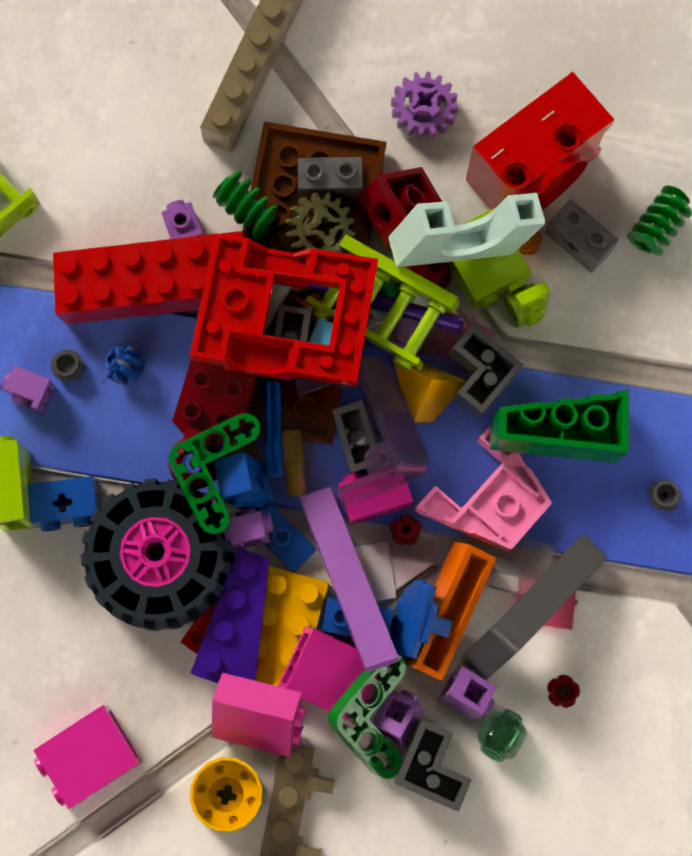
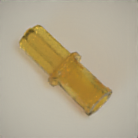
M284 431L282 433L283 467H285L287 495L299 496L307 494L304 466L307 465V460L303 458L301 431Z

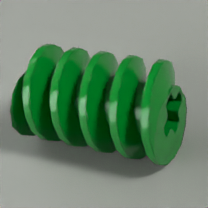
M238 170L220 183L212 197L216 198L218 206L225 207L228 215H234L236 223L243 224V229L246 232H252V237L255 241H260L269 235L279 224L281 217L275 216L278 206L275 204L267 209L266 205L269 202V197L264 196L258 200L257 197L260 189L256 187L249 192L248 188L251 185V180L246 179L240 183L242 171Z
M665 185L661 190V194L655 197L654 203L650 204L646 209L647 213L641 215L639 222L633 226L632 232L627 234L628 240L635 247L646 253L661 256L664 251L660 245L669 246L671 243L667 235L675 237L678 234L675 226L683 227L685 224L683 217L690 218L692 215V210L688 206L690 203L688 196L677 187Z

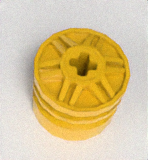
M221 757L207 762L196 773L190 787V803L194 814L205 826L216 831L232 832L245 827L256 817L262 804V786L257 773L249 764L237 758ZM226 786H231L232 793L237 795L235 801L229 800L228 805H222V799L217 796L218 790L224 791Z

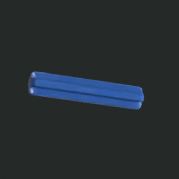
M268 381L263 383L265 474L267 477H280L283 475L281 386L277 381Z

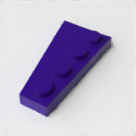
M238 547L229 576H227L224 583V588L219 596L190 674L217 684L222 673L256 681L270 564L269 558Z

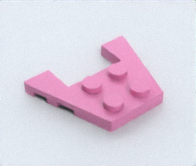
M490 425L478 438L477 443L501 462V465L462 508L435 486L416 506L415 511L509 553L552 502L531 468H527L519 453L490 450Z

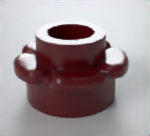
M402 514L400 518H395L390 525L393 541L398 545H414L418 542V536L422 533L421 523L410 514ZM404 527L409 528L408 533L403 532Z
M559 675L557 679H551L547 686V691L549 692L548 699L557 707L569 708L576 703V698L580 695L579 685L568 675ZM562 688L566 690L565 695H562L560 693V690Z

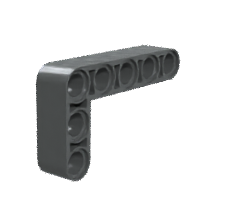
M583 533L531 588L465 652L461 659L478 676L487 680L540 630L608 556Z

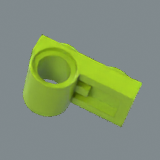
M545 281L537 285L532 283L504 297L506 308L517 328L526 324L530 327L543 320L551 292Z

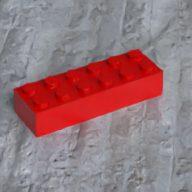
M243 231L218 233L246 238ZM215 234L53 252L55 314L68 325L199 310Z

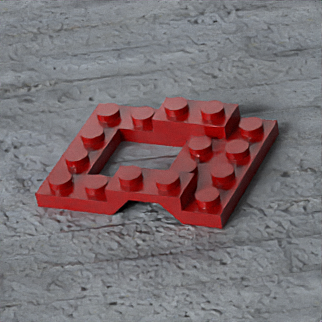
M215 233L189 355L190 360L224 365V370L284 380H291V376L357 387L378 259L313 248L295 253L267 249L249 238ZM274 284L308 289V284L339 289L329 345L264 335Z

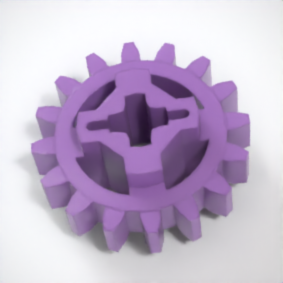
M429 71L426 72L425 78H420L418 72H415L413 81L404 77L402 81L403 88L400 86L395 87L394 95L396 97L391 98V106L394 107L391 116L392 118H399L397 121L398 129L407 127V136L417 132L418 139L422 140L424 133H428L431 139H435L436 130L445 134L447 130L446 124H454L455 117L453 115L457 114L458 105L455 104L457 102V93H450L452 88L450 82L445 85L441 84V75L437 76L434 80L431 79ZM408 97L410 104L408 109L405 110L404 101ZM444 101L445 110L443 114H441V109L439 107L441 106V102Z

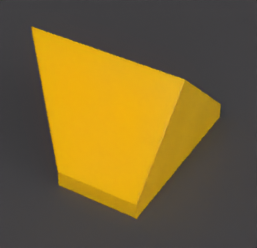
M394 362L409 423L433 422L467 382L464 379L424 363L421 371L413 366L409 371Z

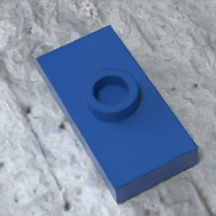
M270 504L262 514L270 513L274 532L269 533L271 542L264 545L295 573L317 549Z

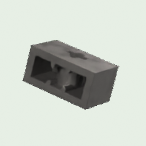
M362 157L298 158L299 199L303 197L308 199L309 194L317 192L319 197L321 194L330 193V201L338 197L341 198V201H360L358 196L363 190Z
M571 198L550 219L545 234L591 273L608 257L619 240Z
M361 400L332 410L351 473L365 472L379 465L390 463L372 402Z

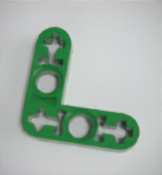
M243 413L178 443L169 452L168 461L198 525L208 534H217L224 531L229 524L230 517L205 465L251 443L258 437L260 424L256 417L251 414ZM239 420H243L245 424L251 423L253 428L249 431L250 437L246 438L244 434H240L232 438L236 445L231 446L229 436L222 428L228 426V431L232 432L240 426ZM210 434H217L223 439V448L218 453H211L205 447V439ZM182 449L185 453L191 452L193 457L189 460V464L192 470L199 466L201 473L192 474L184 481L181 474H185L188 471L183 463L176 464L175 459L179 456L177 450ZM194 479H202L208 485V493L203 498H195L189 491V485ZM212 496L216 500V503L210 504L214 513L220 512L223 517L218 521L220 526L216 529L213 524H205V519L209 517L206 508L203 507L198 511L196 504L207 502Z
M398 655L397 663L389 665L392 669L390 673H387V666L367 673L364 669L334 704L328 716L331 729L372 773L384 779L393 778L398 774L402 760L399 752L369 718L405 675L406 663L400 655ZM371 684L373 695L368 701L363 702L362 690L366 685ZM345 713H348L347 719L356 725L354 728L344 724L343 715ZM366 732H370L371 742L369 746L361 749L359 745L361 736ZM377 753L386 756L387 765L383 767L384 763L381 759L375 756Z

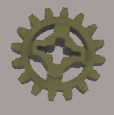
M316 192L309 194L308 199L306 197L300 198L298 200L300 207L294 206L289 210L294 215V218L285 221L286 224L292 226V231L285 233L286 237H294L295 239L290 247L292 249L300 247L301 251L313 248L342 253L339 245L344 236H355V232L348 229V225L355 221L354 219L346 218L350 208L345 207L341 209L339 207L341 198L339 197L330 201V193L321 194L319 197ZM305 215H306V216H307V219L305 220V222H304V224H303V219H304V217H305ZM317 225H329V228H325L323 231L311 230V228L317 227Z

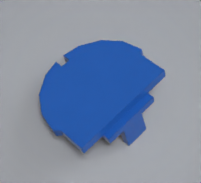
M422 579L413 581L405 589L395 608L397 612L396 617L392 618L391 640L397 654L403 657V659H406L407 656L417 659L420 646L424 643L428 644L431 633L449 638L453 621L436 616L439 604H435L434 595L437 586L428 584L427 581Z

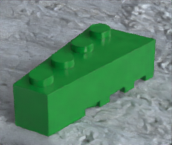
M629 390L618 391L616 394L609 395L595 394L579 399L565 398L549 403L536 402L500 407L491 418L490 450L609 463L618 462L628 453Z

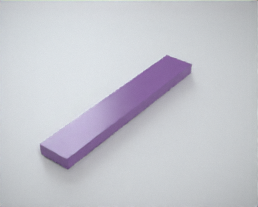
M328 487L299 496L300 504L365 672L367 673L397 663L399 657L331 488Z

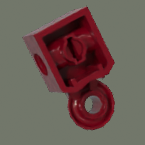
M422 167L378 175L358 196L389 251L392 250L388 237L417 204L442 202ZM447 262L406 266L407 269L443 289L448 287L451 282V271Z
M191 360L172 419L175 426L183 433V438L174 446L232 417L243 413L248 414L258 378L240 372L224 370V367L215 364ZM243 420L238 421L240 426L232 432L228 431V426L222 428L229 436L230 442H234L232 438L242 433L244 427ZM210 434L205 439V447L211 453H218L219 445L224 444L221 436L217 434ZM182 449L177 450L179 456L175 459L176 464L183 463L188 471L185 474H181L184 481L192 474L201 473V470L192 472L186 466V459L192 454L191 452L185 453ZM168 461L170 475L177 481ZM214 461L205 466L214 482L217 476ZM194 479L189 487L192 486L197 490L208 487L207 483L202 479Z

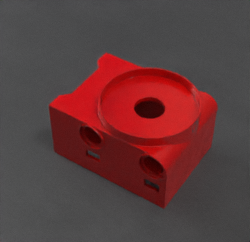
M572 71L473 145L465 180L489 209L496 208L509 195L537 193L541 209L543 210L561 196L580 177L588 163L600 154V142L604 133L612 126L615 119ZM554 111V113H552L546 119L542 120L545 116ZM504 149L502 152H500V153H499L497 156H495L493 159L491 158V157L494 156L496 153H498L500 150Z

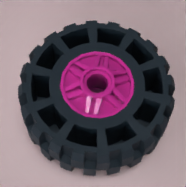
M155 478L145 479V483L135 485L133 482L124 486V491L116 496L112 493L104 500L106 504L100 511L95 510L90 518L92 522L90 529L84 532L82 543L85 544L84 553L81 554V565L85 568L86 576L84 578L88 588L94 593L97 602L111 615L137 628L151 631L173 630L181 628L184 624L191 621L195 622L196 619L201 617L203 613L217 602L224 588V583L227 576H229L234 560L231 540L225 539L224 531L217 534H208L200 528L177 481L168 479L167 482L158 481ZM192 486L189 487L193 497H204L200 491ZM209 499L207 502L196 504L198 511L205 507L209 517L205 519V524H213L215 529L220 526L218 521L221 519L220 512L214 513L210 507V504H213L212 501ZM157 549H165L162 559L152 561V555Z

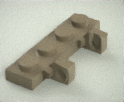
M293 745L290 757L279 755L260 856L322 855V848L316 849L302 845L304 836H299L305 798L311 799L312 791L332 795L335 780L319 778V769L311 767L314 755L313 748Z

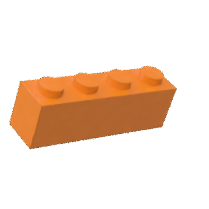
M453 542L434 586H437L434 602L439 604L436 616L453 621L449 638L431 633L428 644L424 643L420 646L417 659L408 656L404 659L407 666L440 681L443 680L497 558L470 544Z

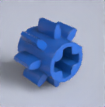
M122 344L121 349L113 347L108 352L104 361V367L110 370L107 378L126 385L128 381L132 383L137 381L142 375L145 366L144 362L139 359L142 352L125 344Z

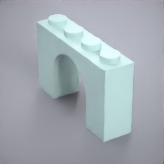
M537 193L509 195L486 216L456 226L453 222L448 201L417 204L388 238L396 267L512 255L546 223Z

